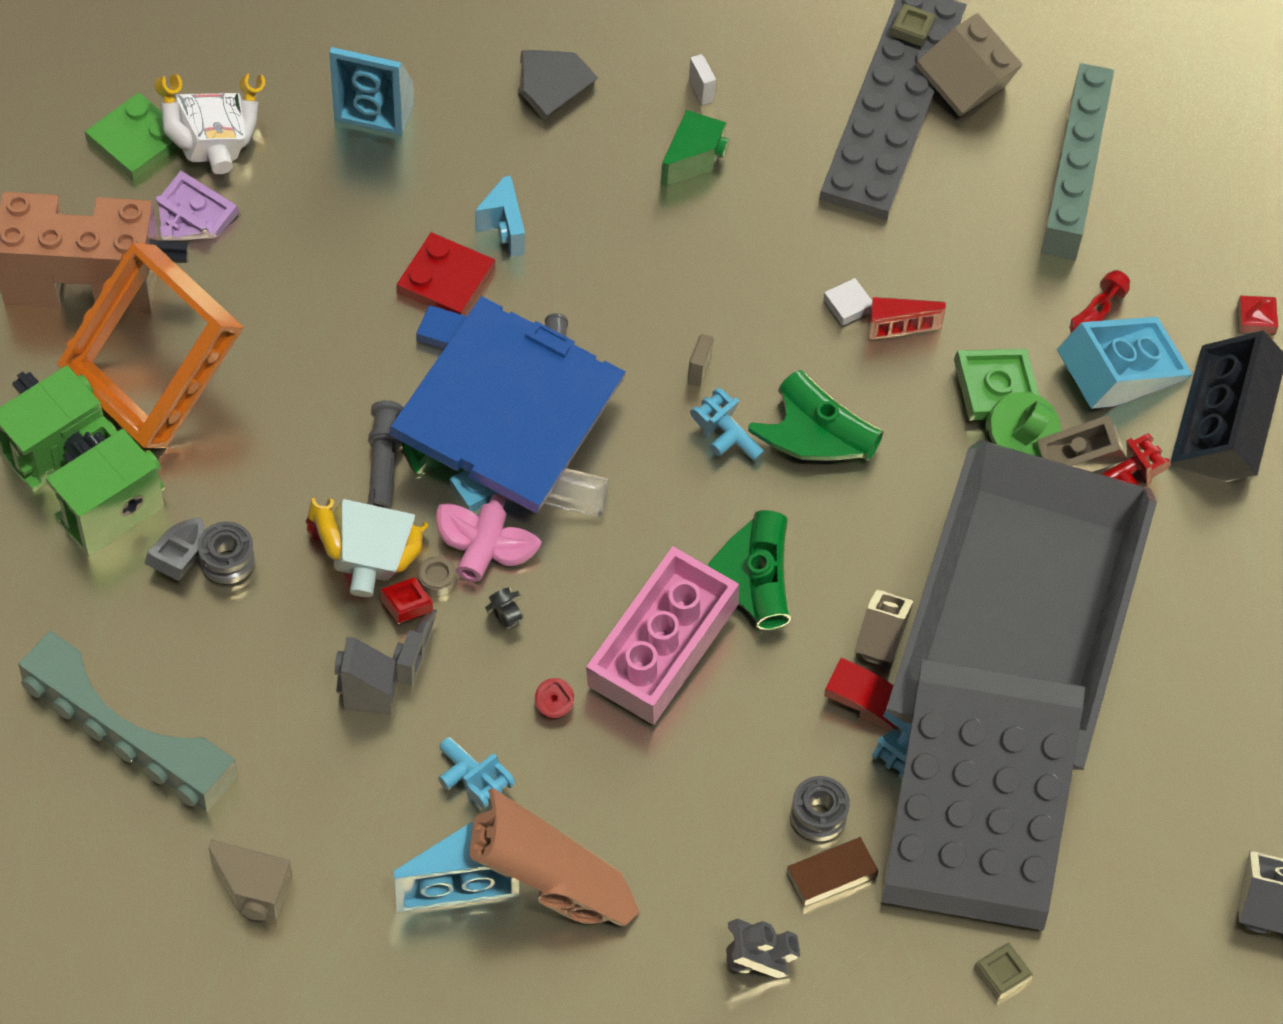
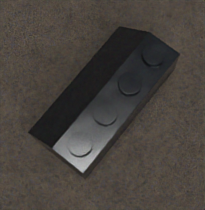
M1264 330L1202 345L1171 458V464L1174 467L1225 482L1258 475L1283 376V351Z

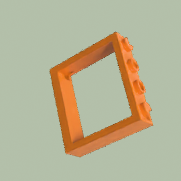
M132 243L126 254H122L121 262L112 276L103 284L102 292L92 308L85 313L83 323L74 337L66 344L68 347L57 365L61 368L68 365L77 376L82 374L92 386L93 395L100 401L101 407L143 448H167L244 327L156 245ZM152 270L208 324L148 416L93 361Z

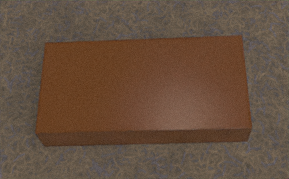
M861 837L787 867V874L804 906L878 876L879 872Z

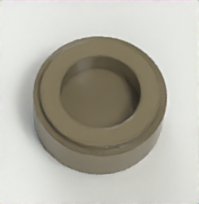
M430 557L419 566L418 582L428 595L444 596L450 593L456 586V567L452 561L445 557Z

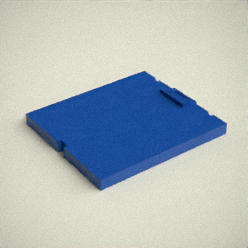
M481 296L391 425L389 435L456 471L460 467L470 472L469 478L538 513L622 383L626 371L605 360L603 363L596 360L595 355L574 345L575 341L537 321L533 323L512 311L507 313L503 311L502 306Z

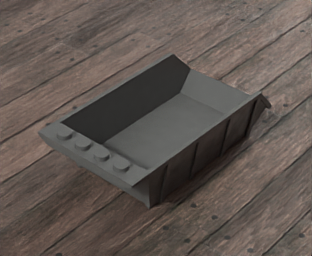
M979 440L970 446L886 711L903 722L911 724L921 659L1084 686L1083 712L1073 770H1084L1157 504L1152 489L983 440Z

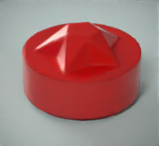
M549 678L537 687L534 697L535 705L542 715L548 718H560L566 715L573 706V689L562 679Z

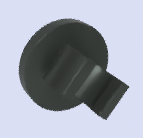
M507 587L488 597L491 603L485 607L487 613L498 611L505 630L519 624V620L523 619L521 611L515 603L522 598L520 591L512 592L510 587Z

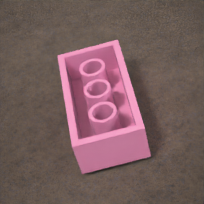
M672 546L586 666L588 687L655 725L738 606L739 584Z

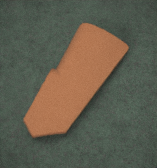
M496 789L488 790L492 810L478 814L473 822L470 842V857L473 861L505 877H513L539 890V903L580 923L595 924L609 920L622 927L627 925L639 913L634 897L619 870Z

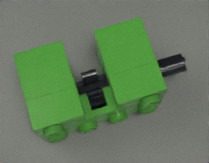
M66 365L41 382L31 372L25 374L23 371L17 375L18 379L12 382V386L20 395L0 407V454L32 492H35L47 483L57 492L55 497L60 502L61 510L54 514L55 518L88 557L165 507L162 495L165 487L159 478L158 471L161 470V466L157 458L149 450L144 452L124 428L117 431L114 425L103 416L101 403L93 395L92 386L82 374L77 376Z

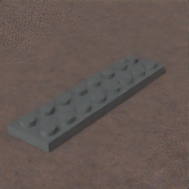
M895 0L821 188L819 200L882 219H888L936 92L934 86L915 64L954 27L962 23L967 4L954 0ZM904 3L936 14L935 23L923 47L890 35L891 28Z

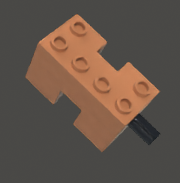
M3 192L0 205V290L4 304L59 307L61 283L91 285L94 301L96 302L102 292L103 284L112 276L121 262L122 254H126L132 243L156 245L174 263L189 262V242L161 241L158 239L153 202L151 200L96 197L93 216L63 214L59 195ZM152 270L127 307V312L152 313L157 275Z

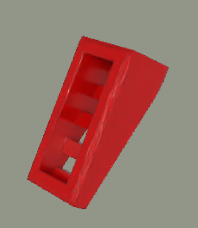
M872 297L868 322V339H883L941 329L946 302Z

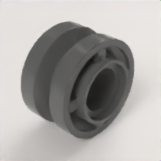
M229 521L218 522L205 529L199 538L198 552L201 568L204 574L212 581L220 584H232L243 580L252 571L255 563L253 541L249 531L242 525ZM223 551H233V553L228 555L220 554Z
M826 776L810 777L800 783L794 792L791 807V821L797 832L813 841L830 840L840 834L845 827L850 807V799L846 789L835 779ZM823 805L829 811L820 813L813 810L811 806Z

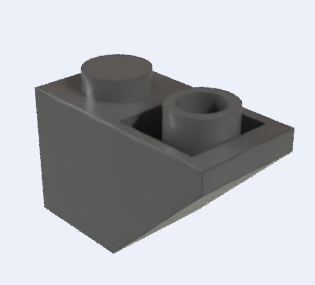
M347 637L344 651H337L335 660V675H338L336 692L337 694H343L344 709L392 714L397 682L396 661L355 637Z

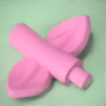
M497 494L492 495L489 504L481 506L478 516L460 505L446 503L438 506L436 521L442 540L448 546L460 551L466 550L456 571L461 578L467 581H481L492 559L507 567L522 564L530 559L542 544L536 535L525 529L517 527L503 528L507 516L503 510L506 503L504 497Z

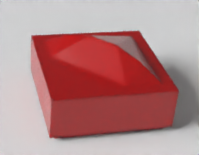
M1240 295L1237 302L1239 332L1254 333L1264 330L1266 334H1276L1278 330L1276 297Z
M415 577L380 589L381 601L398 624L430 613L433 610V601Z

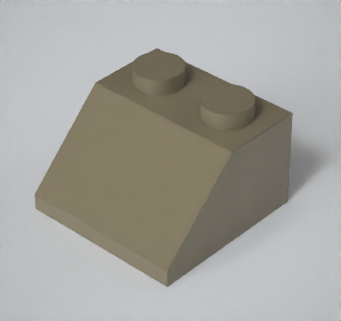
M979 13L974 14L954 27L915 64L960 117L1006 87L1023 65Z

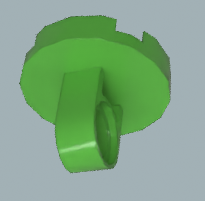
M1016 391L1004 396L989 411L986 421V431L989 430L990 438L994 444L1042 457L1037 439L1061 431L1060 419L1054 407L1042 396L1032 392Z

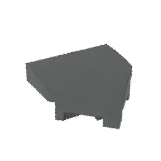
M522 50L520 63L522 65L518 94L525 97L543 120L598 79L593 71L574 52Z

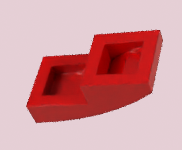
M840 658L825 688L824 696L859 710V719L890 732L894 729L898 730L897 726L883 717L894 685L873 672L844 658Z

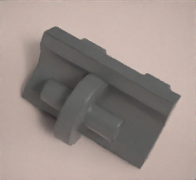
M737 918L728 922V930L734 936L733 942L726 948L728 966L732 970L743 974L754 969L778 979L788 975L787 962L800 957L799 941L796 934L786 931L778 935L775 933L772 925L764 921L750 924Z

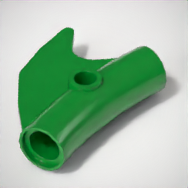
M803 370L793 372L779 386L778 392L782 396L786 416L784 420L779 424L752 422L748 426V431L770 446L802 460L863 458L869 461L875 454L884 434V431L861 419L834 400Z
M771 510L755 512L754 518L733 535L708 563L710 568L739 584V605L753 617L757 627L763 630L782 627L791 620L784 573L785 537L788 518L782 513Z

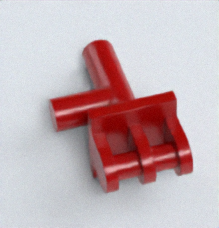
M1147 433L1135 440L1132 438L1127 439L1128 459L1101 475L1139 485L1132 476L1137 471L1146 485L1152 482L1153 477L1167 470L1171 462L1168 458L1161 456V448L1158 445H1153L1154 438L1150 433Z

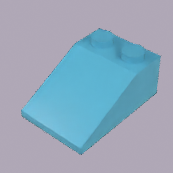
M331 47L329 57L334 120L402 136L414 105L413 80L403 64L397 61Z
M1158 317L1081 322L1057 348L1066 369L1071 373L1091 409L1119 406L1185 381L1193 375Z
M473 822L394 870L397 912L515 897L519 896V880L513 877H505L471 859L470 842Z

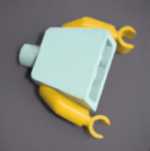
M311 498L308 517L312 522L316 523L327 555L334 559L335 569L353 574L350 587L351 594L360 597L373 596L375 579L389 580L395 573L403 572L421 553L423 534L428 527V523L423 522L421 527L413 525L415 514L342 499L333 514V499L328 498L326 506H321L316 503V498Z

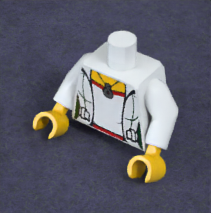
M249 73L240 79L239 86L241 91L245 93V99H241L240 93L175 94L182 88L181 77L178 74L170 76V89L166 85L165 76L159 77L155 82L154 88L159 95L164 97V101L161 102V113L165 135L183 150L186 158L191 162H210L212 171L215 174L229 172L233 168L232 161L237 159L241 149L249 144L255 130L259 104L258 101H255L256 93L265 86L263 75L257 76L255 89L248 84Z

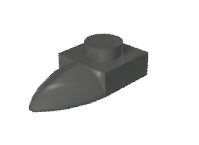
M201 518L189 519L169 528L147 552L145 564L179 581L197 560L199 553L198 541L205 530L203 520Z
M436 609L427 614L414 631L409 630L404 644L400 642L397 644L392 658L396 661L397 682L413 686L433 630L437 614Z

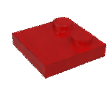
M430 232L397 282L396 292L428 307L431 305L465 316L494 271L495 259Z

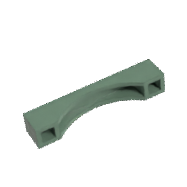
M1085 63L1079 64L1041 248L1042 254L1076 260L1085 227L1114 69Z
M51 630L18 663L22 676L21 684L27 692L36 698H40L42 695L52 703L55 711L65 719L69 720L71 717L82 724L85 732L97 741L104 739L110 743L116 754L124 761L131 763L134 760L144 767L148 777L157 784L162 785L165 782L175 789L176 795L185 804L194 807L196 804L208 812L238 778L236 760L206 738H180L160 735L139 728L121 718L103 702L92 687L85 672L81 651Z

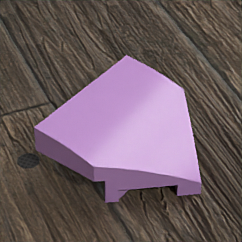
M181 170L162 195L156 196L159 206L162 240H193L218 237L240 212L237 205Z

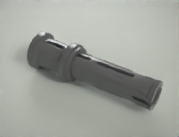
M383 400L373 403L371 406V415L374 418L373 430L368 436V442L373 448L367 504L392 509L396 450L402 445L400 440L389 435L391 425L404 408L401 404L394 401Z

